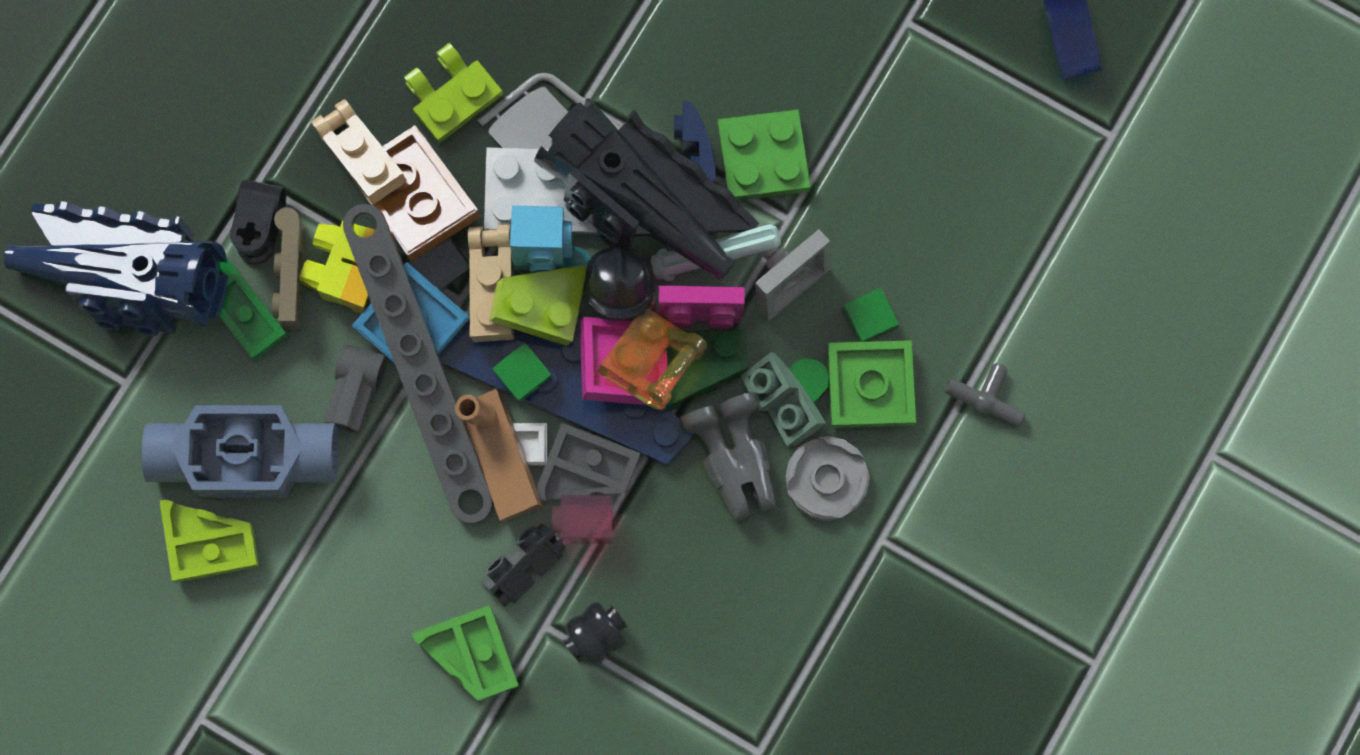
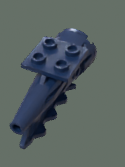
M62 201L56 205L33 204L31 213L51 245H10L5 251L4 264L8 270L19 271L66 285V291L79 303L78 307L88 312L95 319V324L109 330H119L120 326L134 328L136 331L150 336H157L159 331L175 334L177 325L169 317L199 326L210 325L206 321L208 318L216 319L220 314L227 292L228 276L220 275V262L227 263L223 247L217 242L192 241L194 233L179 216L166 220L140 211L127 215L101 206L94 210L82 209Z

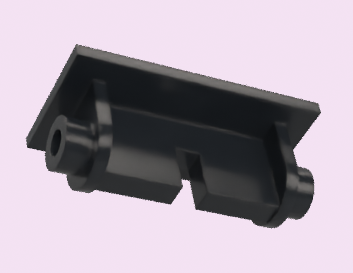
M542 523L537 528L532 526L524 531L516 541L518 546L507 557L500 556L494 560L485 571L487 576L481 583L491 592L499 588L493 595L503 606H506L510 601L516 603L535 584L525 572L530 566L542 577L563 557L561 552L566 546L555 535L549 540L548 538L554 531Z

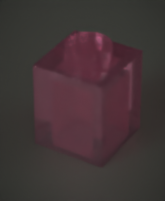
M561 495V507H553L552 530L560 532V539L563 544H612V496Z

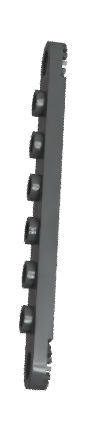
M369 204L356 205L345 215L343 230L450 509L454 516L462 522H479L489 515L493 507V501L466 424L455 412L456 398L399 250L382 211ZM362 214H371L377 222L376 231L367 238H361L354 231L355 219ZM466 490H476L483 497V507L476 514L466 513L460 506L461 495Z

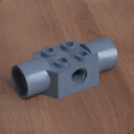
M195 405L185 423H147L143 432L142 469L145 481L189 483L192 491L200 498H286L294 483H335L338 476L339 437L336 423H292L289 415L281 405Z

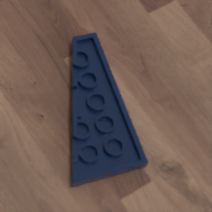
M514 270V276L522 275L518 271ZM469 320L439 355L443 365L513 397L494 374L492 368L522 344L526 343L551 373L552 378L522 402L559 419L563 418L590 433L598 434L621 446L642 453L641 456L666 467L695 438V434L689 433L683 428L682 421L671 411H665V406L582 400L580 328L577 325L573 342L567 346L515 329L514 340L473 342L470 338Z

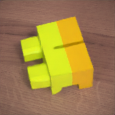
M343 221L340 227L318 224L313 238L314 248L329 252V258L326 265L306 260L299 275V280L301 284L317 291L323 301L335 302L351 308L353 312L362 314L371 304V301L345 236ZM354 224V231L361 238L370 237L376 231Z

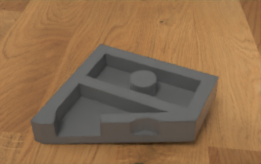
M561 423L536 487L540 500L626 493L642 453Z

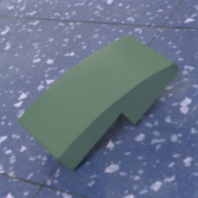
M770 352L741 375L748 391L755 393L758 400L757 408L759 411L769 412L787 446H798L826 424L803 386L776 353Z

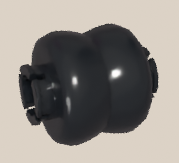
M593 602L583 611L582 615L575 616L567 621L565 630L569 638L564 639L563 642L579 663L582 659L586 658L590 664L598 665L610 652H614L624 646L626 638L621 630L628 626L612 604L608 609H605L599 602Z

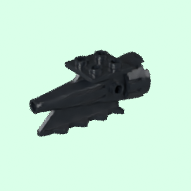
M587 98L584 105L579 102L559 121L548 135L552 138L551 147L547 151L541 146L534 159V162L539 167L567 184L563 199L567 203L565 205L567 210L577 220L581 222L587 220L598 230L599 238L609 247L615 249L616 246H621L623 249L630 250L635 237L651 236L710 273L719 281L726 276L736 262L709 233L743 232L757 228L759 222L738 203L730 190L712 182L698 163L679 154L665 135L652 131L647 127L635 110L628 115L627 121L618 130L598 106Z

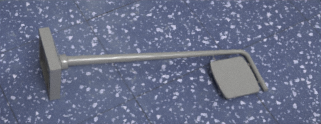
M539 73L530 77L477 121L483 127L494 117L497 118L489 129V135L501 148L539 149L542 146L544 149H549L552 145V138L548 135L568 111L545 87H540L530 94L527 90L540 81H547L557 87L576 104L580 102L584 105L585 99L554 75ZM522 94L525 95V97H523L520 101H518L511 108H509L504 114H502L501 116L499 115V113L502 110H504ZM607 117L618 130L621 128L617 123H615L613 120ZM817 230L790 253L785 248H774L759 252L767 260L766 265L770 270L755 282L758 311L770 321L831 269L830 240L820 230Z

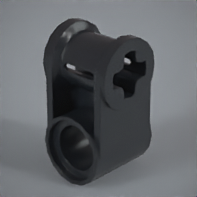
M248 180L241 182L236 199V211L230 230V239L245 262L261 264L272 256L278 233L274 218L278 210L286 207V187ZM258 235L260 239H254V236ZM246 241H248V242L251 241L250 246H247L245 242H246Z

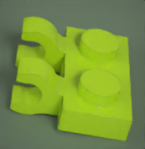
M450 43L436 53L439 56V63L452 79L437 91H434L426 77L417 67L404 77L407 81L405 83L406 86L420 101L413 108V113L438 144L503 96L501 88L479 61L476 60L467 67Z

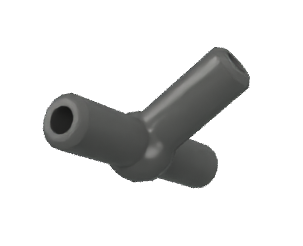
M995 363L991 366L981 391L955 379H950L945 387L946 394L973 406L980 414L993 415L1016 427L1022 425L1026 416L1025 412L996 399L1007 373L1006 367L1001 364Z

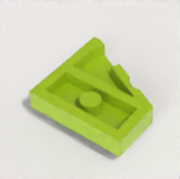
M581 265L502 278L496 285L489 321L567 346L573 342L587 267Z
M169 500L159 501L171 579L174 583L259 567L254 530L251 523L231 517L219 516L202 509L179 505Z

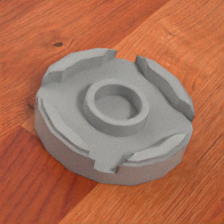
M831 436L819 437L799 446L788 462L785 475L787 494L795 507L808 517L822 521L842 519L855 511L867 494L870 480L868 468L859 450L846 440Z

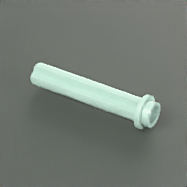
M771 224L715 239L732 259L774 249L781 244L778 228ZM665 248L659 249L657 255H653L651 258V265L653 266L656 278H664L665 281H672L676 274L700 268L674 251L668 252Z

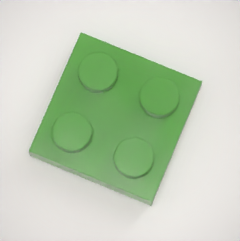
M799 109L718 119L717 127L726 188L733 193L737 201L810 191Z
M912 340L828 343L831 428L915 426L916 408Z

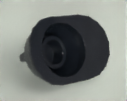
M616 246L615 249L605 248L595 253L591 260L588 261L586 270L587 296L590 305L597 313L607 318L618 320L634 318L646 311L652 303L654 295L653 266L651 265L650 258L642 251L634 248L630 250L623 249L621 246Z

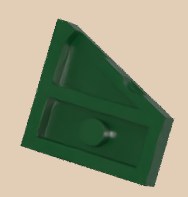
M747 329L666 331L669 400L665 405V411L679 408L680 402L696 394L703 396L715 390L723 382H732L740 378L748 370Z

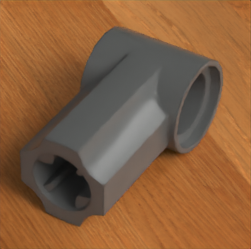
M348 344L343 346L335 371V380L337 382L324 419L325 423H336L337 428L344 431L361 432L373 391L379 389L387 364L386 355Z

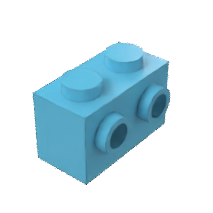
M512 205L510 248L514 270L536 273L564 268L565 258L573 257L572 221H564L563 207Z

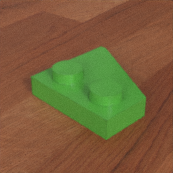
M490 605L412 633L415 642L478 702L519 687Z

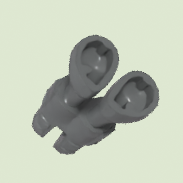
M754 392L735 396L719 405L722 418L730 431L735 448L732 450L728 449L725 445L719 426V418L714 406L700 408L681 417L683 428L689 433L697 434L705 443L710 455L703 461L712 484L716 490L719 489L730 515L736 522L750 517L746 495L741 488L743 484H750L752 496L761 513L776 508L775 495L769 476L770 460H768L763 441L751 439L749 430V417L758 406V400Z

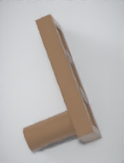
M494 389L478 397L472 395L460 397L456 402L455 412L460 419L465 421L499 521L506 523L543 507L502 391Z

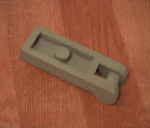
M286 207L278 210L274 218L275 225L282 236L281 253H275L274 276L280 278V293H273L272 315L274 318H278L284 331H301L303 284L299 280V275L304 265L305 227L298 213L294 209Z

